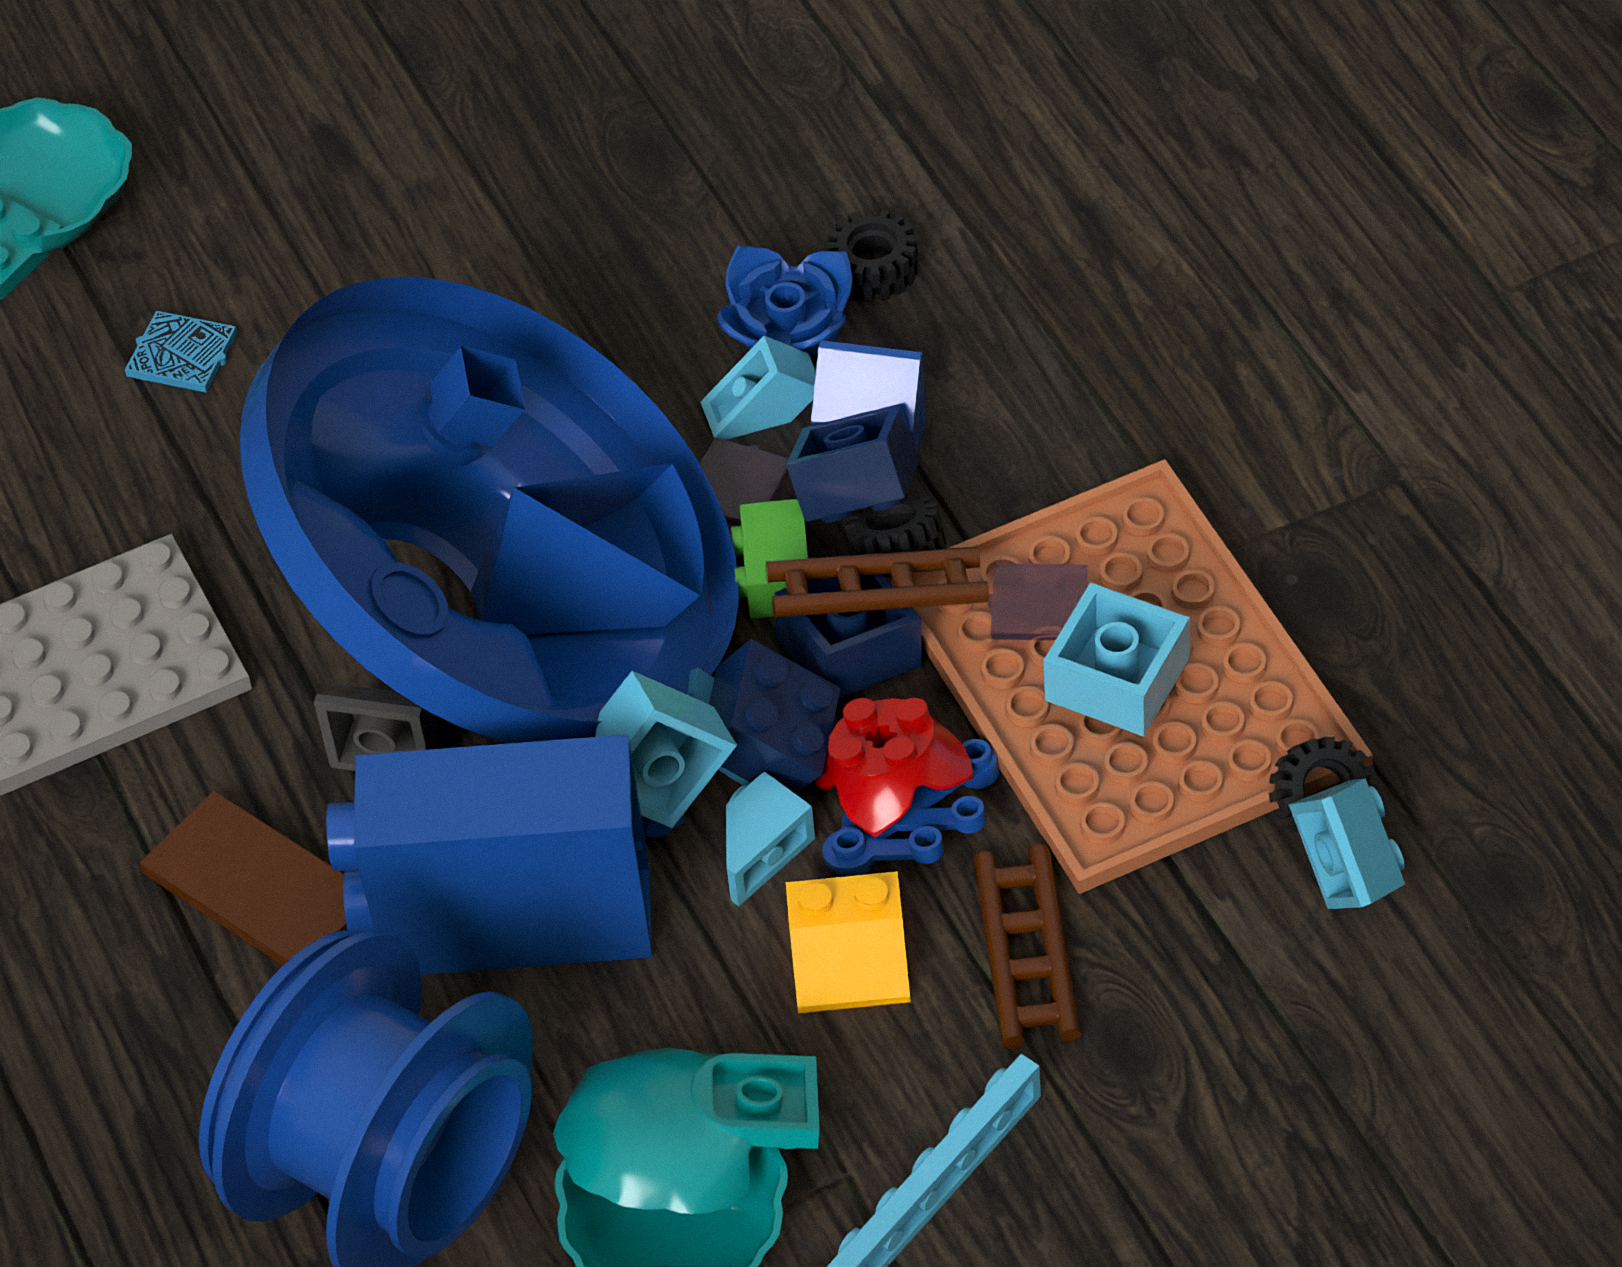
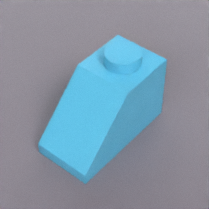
M763 336L701 401L714 438L724 441L792 422L813 400L816 371L809 354Z
M765 771L749 785L745 784L739 787L726 804L727 875L731 901L737 906L745 902L815 839L812 806Z

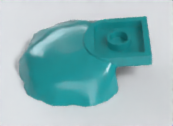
M38 97L20 101L9 107L0 108L1 300L45 260L51 251L66 247L90 230L93 224L120 198L129 172V164L132 158V143L122 132L114 128L109 118L95 108L80 104H64L56 100Z
M668 1047L636 1051L618 1059L600 1062L586 1069L569 1097L567 1105L558 1117L553 1131L557 1150L566 1160V1169L573 1183L592 1194L602 1196L622 1207L644 1210L666 1209L690 1215L707 1214L729 1208L745 1198L750 1191L749 1152L753 1146L779 1147L782 1149H818L820 1129L816 1056L744 1053L709 1054Z
M753 1146L749 1152L750 1191L748 1195L729 1208L707 1214L690 1215L666 1209L644 1210L622 1207L602 1196L592 1194L573 1183L566 1169V1160L564 1158L556 1171L554 1183L555 1193L560 1204L557 1216L559 1241L564 1250L573 1259L576 1267H758L765 1254L780 1235L783 1218L781 1198L788 1181L787 1164L778 1147Z

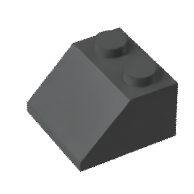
M339 684L317 693L314 700L330 768L355 771V755L443 749L450 732L447 720L423 709L398 692L380 690L373 686L357 687Z

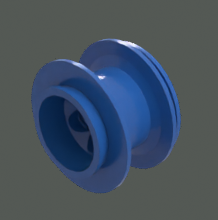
M346 930L327 934L313 941L291 957L254 998L229 1038L211 1078L201 1114L199 1153L206 1176L215 1184L216 1192L221 1202L228 1210L245 1220L265 1222L287 1215L309 1201L317 1193H320L330 1199L327 1214L326 1240L329 1258L333 1267H416L427 1257L442 1251L458 1239L488 1205L505 1178L524 1135L531 1106L532 1086L530 1073L533 1058L532 1027L524 1008L517 1001L501 993L484 992L463 999L444 1011L435 1020L429 1022L419 1016L422 997L420 965L415 952L403 939L382 930H369L360 933Z

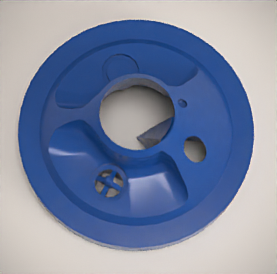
M416 277L381 278L359 282L336 290L315 302L296 319L259 367L247 392L240 428L241 468L248 500L258 528L274 561L293 591L313 617L363 667L399 694L423 709L461 728L505 743H522L595 737L597 725L602 722L598 721L599 712L631 671L687 695L690 670L698 667L709 675L716 670L728 649L735 628L739 602L738 580L737 583L735 581V568H737L735 551L725 516L699 462L662 411L617 366L582 339L527 307L471 286L444 280ZM383 539L413 544L430 552L447 564L461 578L472 594L480 620L468 617L449 608L442 590L434 580L417 567L399 562ZM707 586H708L709 597H710V602H711V617H710V614H709V603H708Z

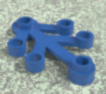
M982 739L965 741L963 745L971 761L974 778L949 790L937 791L922 785L915 790L911 808L903 818L876 838L849 820L844 812L842 828L832 833L823 844L822 854L826 865L836 875L846 877L865 875L872 869L874 862L880 860H915L922 864L936 862L944 854L942 835L939 830H958L966 834L981 830L986 824V814L983 802L977 797H961L953 803L951 808L930 807L961 785L972 789H982L992 785L1000 775L998 757L990 745ZM968 813H975L971 816H963ZM896 831H913L909 839H886ZM926 843H933V844H931L930 846H926V847H922V846H921V845L926 844Z

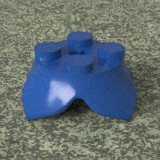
M737 245L726 270L725 285L730 306H723L717 314L720 328L730 337L744 343L749 350L763 336H767L807 352L809 356L818 353L820 341L833 342L846 323V315L843 312L851 294L853 283L850 261L846 251H819L808 255L798 266H791L779 253L770 249Z

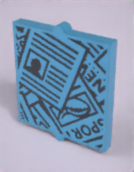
M156 311L144 335L136 338L137 348L125 368L126 377L207 393L220 366L227 364L226 355L238 333L237 328L232 325Z

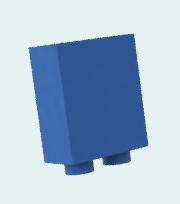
M629 734L355 755V801L328 803L326 817L327 843L331 867L333 871H344V910L346 925L349 931L360 933L369 930H382L403 939L415 952L420 965L421 975L652 958L650 865Z

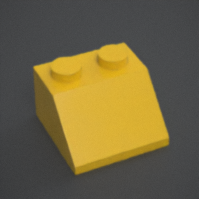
M898 871L785 882L798 1013L911 1002Z

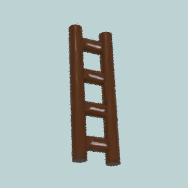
M978 547L765 562L767 583L785 582L788 594L773 596L774 618L989 602L988 582H969L966 569L980 567ZM941 570L945 572L947 584L915 585L913 572ZM891 574L894 588L862 590L859 576ZM838 578L841 591L809 593L806 580Z
M1043 844L1034 845L1028 850L1030 864L997 868L995 855L988 851L979 852L973 857L1002 1045L1008 1049L1019 1048L1024 1044L1023 1028L1057 1024L1059 1038L1065 1042L1075 1041L1082 1034L1049 847ZM1034 886L1037 909L1004 913L1000 890ZM1041 931L1045 951L1044 956L1011 959L1008 935ZM1049 977L1053 1002L1019 1006L1015 981Z

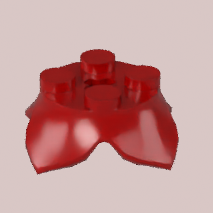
M858 698L850 701L844 707V717L838 721L829 736L823 773L814 782L818 788L828 791L836 786L841 807L849 820L876 838L903 818L911 808L915 790L919 786L924 785L937 791L949 790L973 779L974 773L964 745L955 735L943 727L934 716L929 714L924 700L920 698H909L906 700L891 698L872 701L867 698Z

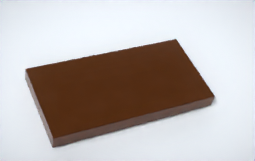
M214 790L139 862L144 875L282 966L313 941L327 934L348 930L344 910V874L340 871H333L331 865Z

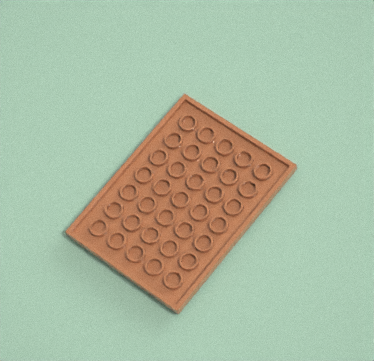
M1165 459L949 547L979 548L980 567L966 569L969 582H988L989 602L913 608L921 618V646L980 739L986 741L998 757L999 769L1079 894L1278 809L1277 801L1270 803L1269 793L1275 791V784H1269L1270 775L1278 771V767L1275 766L1278 759L1287 755V750L1295 745L1315 738L1335 737L1337 742L1346 740L1353 743L1350 749L1354 752L1362 750L1367 756L1362 760L1365 767L1373 765V754ZM944 570L913 572L916 586L947 584ZM892 576L886 577L894 586ZM1090 582L1190 617V658L1144 737L1045 701L1043 660ZM1314 768L1309 772L1304 782L1305 796L1340 782L1334 772L1327 768Z

